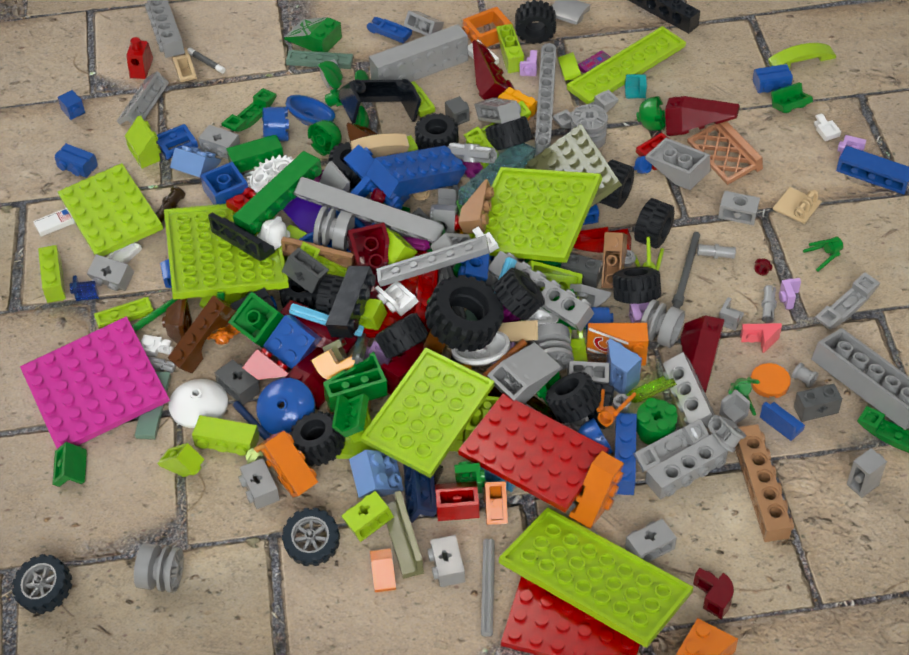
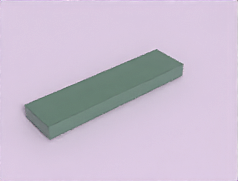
M289 50L286 65L319 67V63L335 59L340 69H351L354 56L353 54Z
M155 371L167 393L171 379L170 372ZM164 404L139 416L135 431L136 439L156 440Z

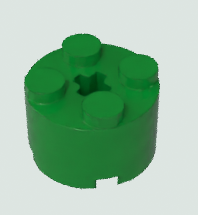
M648 398L646 402L641 404L637 410L636 432L639 435V439L643 443L650 445L675 432L678 419L676 407L664 400Z

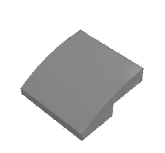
M556 0L552 7L556 12V19L577 25L583 20V15L590 10L591 4L577 0Z
M330 161L325 167L319 183L349 192L350 181Z

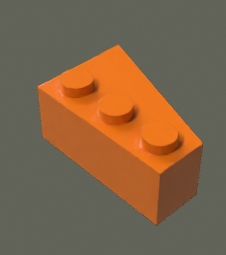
M281 431L254 447V450L257 453L260 451L267 458L266 465L269 468L273 466L279 475L277 476L278 480L290 495L298 497L318 483L317 475L304 461V454L294 446L292 436L285 431Z
M601 451L590 466L583 482L585 486L582 495L579 494L576 499L579 503L570 512L569 517L591 529L604 511L611 509L615 501L612 498L619 489L617 484L624 475L621 472L624 463Z
M697 618L676 655H732L736 651L738 638Z

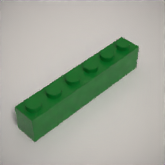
M305 151L301 152L233 215L234 223L253 235L261 231L262 224L265 221L272 220L292 199L297 197L294 195V191L301 177L314 180L321 174L320 159Z

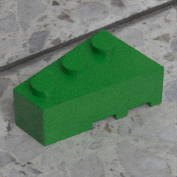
M374 352L370 353L369 357L363 360V362H359L358 365L354 364V367L347 371H341L323 383L324 396L330 412L335 411L337 396L340 394L349 400L364 393L369 397V401L388 395L387 380Z

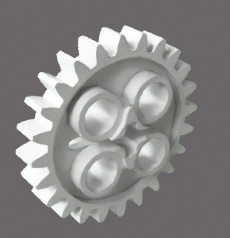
M279 155L276 159L272 156L271 160L265 159V163L260 162L259 167H254L255 171L249 172L251 176L246 177L248 187L252 188L257 194L294 159L292 156L287 157L285 155L281 157Z

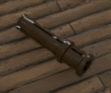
M173 186L170 189L169 195L163 198L162 205L155 213L161 223L165 219L164 209L177 208L178 202L184 199L185 192L181 188Z

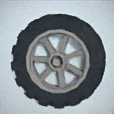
M304 508L301 512H295L292 518L289 517L286 526L284 525L282 541L285 550L290 558L294 559L298 564H303V566H319V563H326L329 561L328 558L335 555V550L338 549L340 544V533L334 518L328 515V512L320 511L319 508ZM314 523L321 525L316 531L313 530ZM310 524V529L305 530L302 527ZM299 530L305 534L303 537L296 538ZM326 530L327 538L317 535ZM306 541L303 549L297 545L298 542ZM317 541L325 542L320 548L316 545ZM309 545H313L315 548L313 551H306Z
M41 554L39 557L34 556L30 558L29 562H24L21 565L22 568L17 570L15 574L17 575L16 579H13L12 585H14L12 593L15 595L14 599L16 602L34 614L36 612L39 614H45L46 611L52 612L56 606H61L64 598L67 599L69 596V589L72 588V574L69 573V568L53 555L46 556ZM49 571H53L54 574L48 577ZM30 588H35L30 594Z

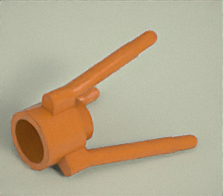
M602 389L601 402L597 408V412H599L598 421L606 428L609 427L620 411L637 394L635 392L632 393L615 409L612 406H603L605 390Z

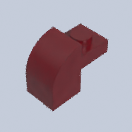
M699 568L695 573L693 585L708 593L704 599L703 609L722 620L731 606L734 593L733 583L725 573H722L718 579L710 571Z

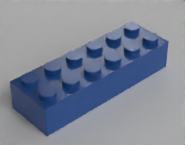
M444 145L376 157L366 175L381 191L383 190L388 198H394L396 196L399 197L457 185L467 168Z

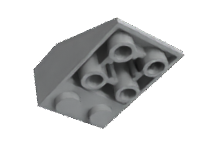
M534 342L501 361L487 376L494 381L495 387L502 394L504 393L509 396L513 401L517 400L525 404L562 367Z

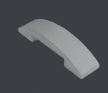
M608 89L596 95L594 101L590 104L602 107L607 112L618 102V98ZM566 109L553 115L552 118L561 128H571L572 112Z
M863 273L853 282L852 288L831 307L827 305L815 316V319L828 329L837 327L852 316L870 298L880 285V282L867 273Z
M700 418L633 454L644 472L709 436V433Z

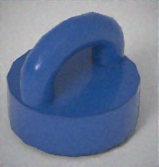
M645 156L636 159L635 171L637 170L640 174H646L651 171L652 164L645 159Z

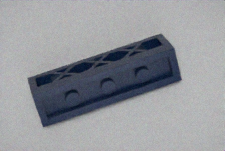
M403 464L406 509L410 522L413 523L420 514L434 517L437 513L434 474L429 478Z

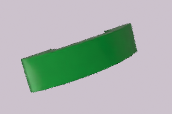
M262 88L253 96V103L237 116L230 115L222 122V126L235 132L251 127L262 117L263 108L271 107L277 97L276 93Z
M866 406L857 422L883 442L909 453V430H904L900 426L885 420L884 413Z

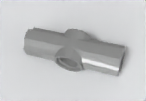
M450 143L448 146L451 152L464 162L494 163L497 159L495 148L483 147L480 144Z

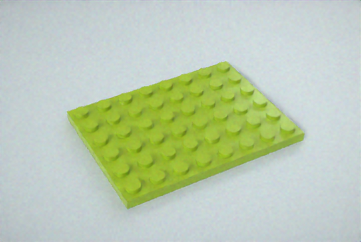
M226 204L164 209L173 300L194 297L202 298L217 295V292L242 294L244 292L258 291L264 287L266 290L289 288L288 277L282 272L285 262L281 246L275 250V253L263 261H259L212 233L208 217L212 212L234 223L233 215L236 212L229 209Z

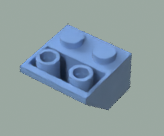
M183 145L182 148L175 147L170 168L200 177L201 174L215 169L220 164L221 159L215 157V153L203 152L199 148Z
M610 338L608 340L606 363H609V385L613 386L614 390L618 393L627 395L640 381L642 358L625 348L621 343Z
M365 450L349 459L359 498H364L374 491L380 497L395 494L394 492L404 491L397 460L376 450Z

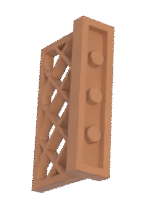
M727 121L713 124L687 139V143L694 149L705 152V150H715L714 155H710V167L727 185L753 170L758 172L763 169L762 156ZM714 130L719 133L718 136H709V133ZM698 139L704 140V144H696L695 141ZM707 140L717 141L716 146L706 145ZM719 142H727L729 145L728 147L719 146ZM717 151H726V156H717ZM736 152L739 156L729 157V153ZM715 160L725 161L724 166L716 165ZM727 162H737L736 167L727 166ZM740 163H748L750 165L746 168L739 167ZM725 171H732L735 174L728 178L725 175Z

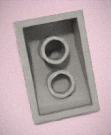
M665 138L645 156L648 162L675 185L691 190L710 172V154L669 138Z

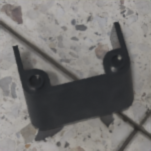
M356 79L340 88L338 95L352 124L356 123L361 102L401 101L412 122L416 121L421 104L419 94L408 79Z

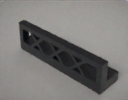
M213 212L208 215L212 233L257 260L263 261L275 253L274 246L228 219L221 218Z

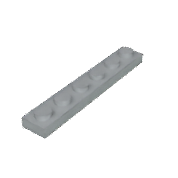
M486 235L377 268L378 283L382 287L489 254Z

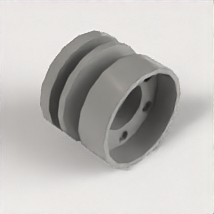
M581 105L572 112L571 130L582 124L599 149L606 143L608 115L602 107L597 105Z
M323 206L314 224L313 243L316 245L322 243L324 247H327L332 240L333 249L346 251L349 247L347 233L354 228L355 224L354 213L341 211L336 218L335 209L332 208L329 211L328 207Z
M653 299L644 311L640 323H647L649 341H653L658 335L657 343L659 345L672 348L681 332L685 311L671 306L666 313V304L661 303L659 305V301Z
M545 323L538 326V340L530 341V345L535 342L562 367L559 371L566 369L569 361L574 359L570 345L569 329L561 323Z
M142 544L134 566V583L136 588L153 590L157 586V589L162 592L165 590L169 593L176 592L183 573V550L180 547L172 548L170 546H165L161 550V547L157 544Z

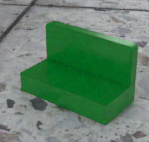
M65 442L55 450L52 485L60 487L68 480L79 484L85 482L86 449Z

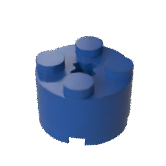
M287 107L263 108V138L277 135L279 141L289 140L288 131H286V129H289V119H285V117H288Z

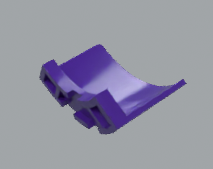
M296 197L286 205L283 211L300 230L309 234L314 232L316 218L323 206Z

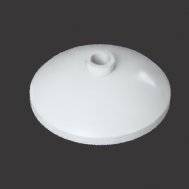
M497 331L492 342L481 350L477 349L472 352L465 350V352H461L454 348L451 351L453 357L462 364L485 366L498 361L509 351L510 340L506 334Z
M194 379L183 383L175 389L169 399L168 406L170 415L176 423L187 428H195L200 415L221 419L228 407V397L225 389L217 382L209 379Z

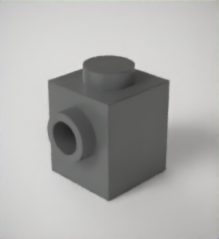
M460 96L446 101L445 115L454 118L458 125L470 121L468 103L464 102Z

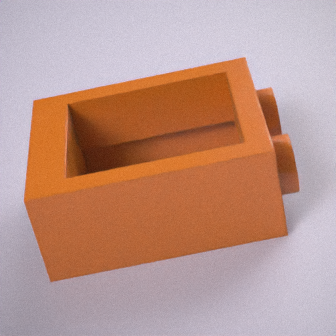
M496 6L463 19L462 29L468 35L471 43L474 40H479L486 47L499 43L496 28L481 34L477 28L492 22L495 26L512 23Z

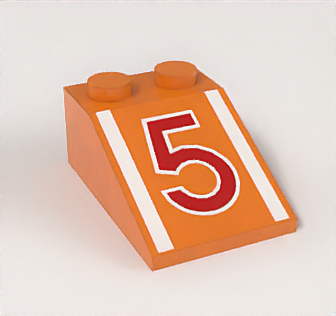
M588 323L587 351L607 358L608 340L611 338L621 343L631 352L638 354L642 358L641 366H646L649 342L647 323Z

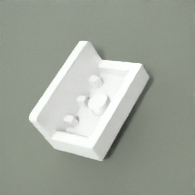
M400 282L393 283L385 291L379 286L375 287L379 293L377 298L382 300L383 304L386 303V306L392 313L396 311L400 316L419 302L416 296Z

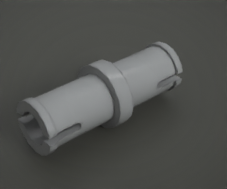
M698 244L697 256H713L715 259H718V257L735 258L736 247L719 246V244L714 246Z
M772 285L764 287V299L761 302L763 308L762 321L766 323L774 321V309L777 306L775 300L776 288Z

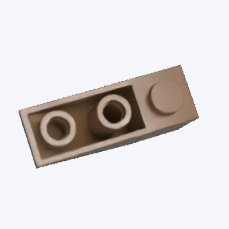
M488 179L483 181L461 208L458 222L463 234H473L472 230L478 226L484 233L486 225L489 224L488 214L492 209L491 199L494 197V188L490 186Z
M605 232L601 288L613 289L612 275L624 269L628 237L625 233Z

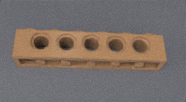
M758 424L739 427L746 434V437L739 441L735 451L764 542L789 539L791 530H794V523L787 513V501L782 498L781 483H777L776 468L770 462V450L765 447V435L763 432H760Z

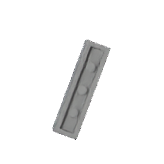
M158 71L146 77L117 119V122L122 124L128 120L133 124L140 115L144 120L169 82Z

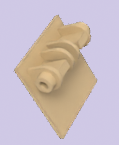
M789 187L773 207V210L805 224L822 201L818 200V192L816 190H810L808 194Z

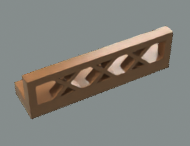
M283 237L281 240L283 256L288 257L298 247H301L303 241ZM306 242L320 249L318 255L347 269L349 266H355L354 254L351 252Z

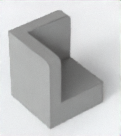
M728 297L720 310L719 318L725 319L723 327L736 331L744 313L730 308L732 298Z
M735 390L732 394L722 399L719 414L738 424L748 416L750 401Z

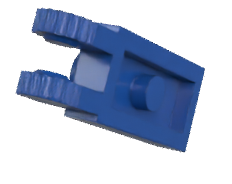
M374 17L372 23L370 22L366 25L370 32L378 33L403 44L412 35L411 29L378 17Z

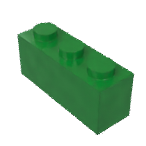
M277 135L267 136L226 148L229 163L233 162L240 173L254 169V167H259L260 162L265 163V159L271 160L272 156L275 159L279 155L281 157L284 156L283 148Z

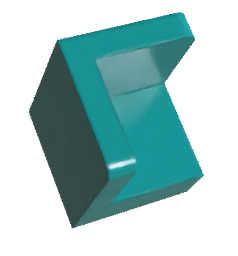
M627 74L625 78V98H646V74Z

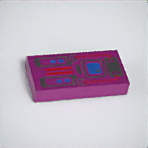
M601 50L579 63V70L584 74L611 58V56Z

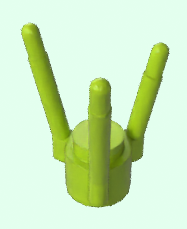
M647 237V262L643 263L642 267H649L659 271L664 249H660L655 266L651 262L650 237ZM636 256V260H635L636 267H641V266H640V263H639V260H638V258H637V256Z

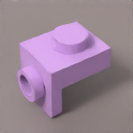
M800 278L782 280L779 299L780 302H783L785 309H793L795 293L799 292L801 285Z

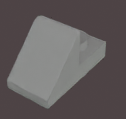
M438 188L437 204L456 206L459 190Z
M570 284V289H574V292L577 293L576 296L587 300L592 305L591 307L600 306L611 296V292L583 284Z

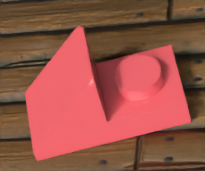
M742 324L741 342H761L762 353H764L780 338L782 324Z

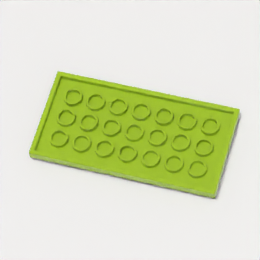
M548 507L499 557V564L646 648L693 593V586Z

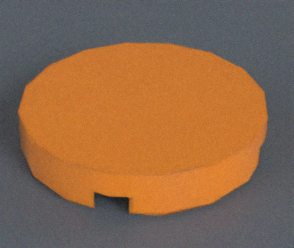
M761 364L751 374L752 379L760 381L759 384L751 383L752 389L765 398H770V396L779 398L789 390L790 375L783 367L777 364Z

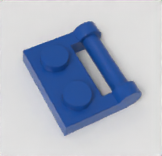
M185 124L157 135L158 141L156 143L159 145L166 160L172 158L175 148L170 150L169 148L181 143L184 144L176 148H182L183 145L198 148L195 137Z

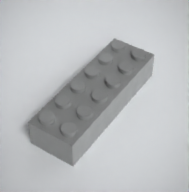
M457 24L369 56L371 80L408 79L412 82L468 61V35Z
M843 328L818 342L811 360L881 413H884L904 430L909 428V377Z

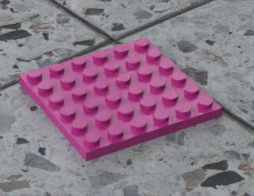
M127 316L20 366L57 449L65 442L78 446L170 401Z

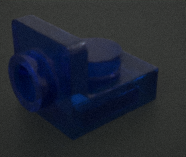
M77 275L73 276L72 283L69 286L70 293L74 294L76 301L99 299V292L95 281L79 282Z

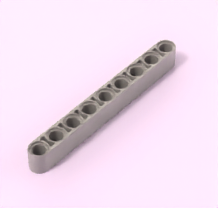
M546 43L541 48L535 135L536 156L551 146L556 68V46L552 43Z
M304 177L300 178L294 191L295 196L330 209L333 208L339 212L354 213L356 218L373 224L384 222L385 226L391 230L417 239L428 240L432 244L441 237L444 226L435 221Z

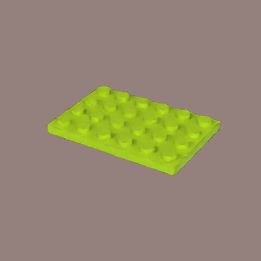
M122 163L57 191L94 255L106 256L164 229L162 223Z
M425 348L364 431L360 440L362 443L431 478L495 386L493 380Z

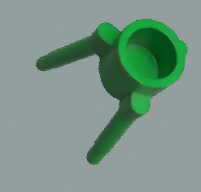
M836 236L831 239L809 243L810 247L804 249L803 252L806 253L824 248L826 253L832 254L816 268L818 272L835 257L841 255L840 251L843 249V242Z
M751 377L747 379L739 378L735 383H731L728 393L732 394L734 390L740 392L750 401L749 409L752 415L755 416L756 411L748 394L752 390L751 383L759 384L760 381Z

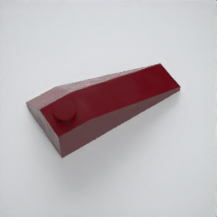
M474 40L472 44L476 86L479 90V96L484 100L498 98L508 87L514 89L510 80L506 81L502 76L504 72L494 63L496 60L488 48Z

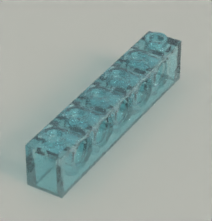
M522 143L510 147L501 153L494 163H490L459 189L458 204L463 206L485 179H488L490 186H492L500 167L526 169L527 162L535 157L536 148Z

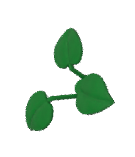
M324 61L318 64V66L323 71L328 84L333 88L330 90V93L325 95V102L329 107L341 106L342 103L338 97L340 90L337 89L342 85V72L336 63ZM358 70L355 73V80H369V76L364 70ZM360 106L356 123L354 124L368 127V114L365 108Z

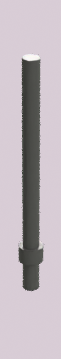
M699 232L693 233L677 293L673 296V307L679 309L684 303V292L698 246Z

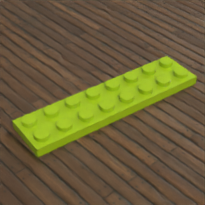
M662 26L568 83L567 90L584 103L590 104L594 101L596 95L608 89L614 92L625 85L627 74H643L686 46V42Z

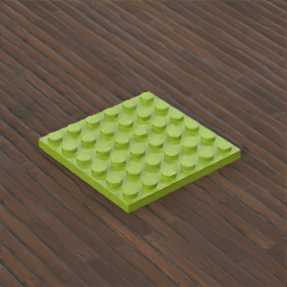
M500 167L492 184L494 197L491 199L492 209L488 214L489 224L486 225L485 232L483 233L490 232L499 248L489 255L497 256L502 251L505 254L509 252L516 258L567 263L601 184V174ZM474 233L469 234L471 239L476 238Z

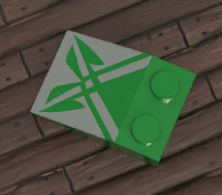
M328 17L302 19L284 37V40L310 51L328 52L342 38L341 22Z

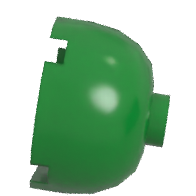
M659 96L650 97L643 101L639 107V112L636 113L637 121L641 122L642 126L649 131H661L666 126L665 110H662L660 106L663 105V102Z
M329 120L318 121L308 129V139L311 138L313 142L311 146L317 153L323 156L330 154L331 149L333 150L335 145L338 146L342 142L339 127Z

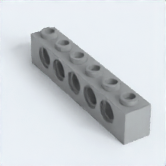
M147 0L145 8L160 52H164L165 58L185 54L182 38L168 0Z
M500 251L489 265L488 271L493 277L499 279L505 259L510 257L517 260V258L509 252L505 254ZM516 262L515 268L525 273L539 289L545 287L541 291L545 300L542 308L581 332L595 314L591 309L592 305L583 298L581 300L577 299L576 294L569 289L566 291L561 289V285L556 281L552 280L550 282L542 272L538 270L537 272L532 271V267L526 262ZM560 296L557 301H553L555 297ZM570 306H575L573 310L568 311Z

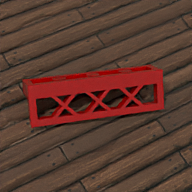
M438 269L417 276L416 298L419 302L414 306V313L418 314L428 332L430 329L426 324L425 312L427 301L437 286Z

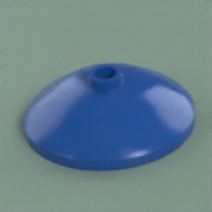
M291 95L286 100L285 104L289 112L305 125H313L321 120L333 122L335 119L334 111L317 99L303 95Z
M293 378L277 379L268 384L258 398L256 407L258 420L261 426L272 435L281 431L290 434L292 426L296 425L298 419L301 420L304 415L308 416L310 413L315 412L314 396L311 390L299 380ZM281 402H284V403H285V406L280 409V408H279L280 403H281Z

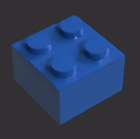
M233 162L200 175L203 190L213 205L226 204V200L243 193L248 187V183Z
M285 315L263 347L293 369L295 365L313 352L322 338L295 316Z

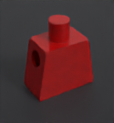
M133 37L130 40L131 43L126 54L130 78L146 79L153 61V55L147 41H141L140 38Z

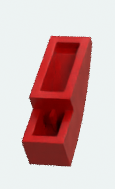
M607 226L582 230L573 248L603 253L605 232L627 234V250H631L632 238L628 228L610 231Z

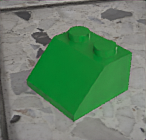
M251 291L228 323L255 344L264 348L263 345L281 322L284 315Z

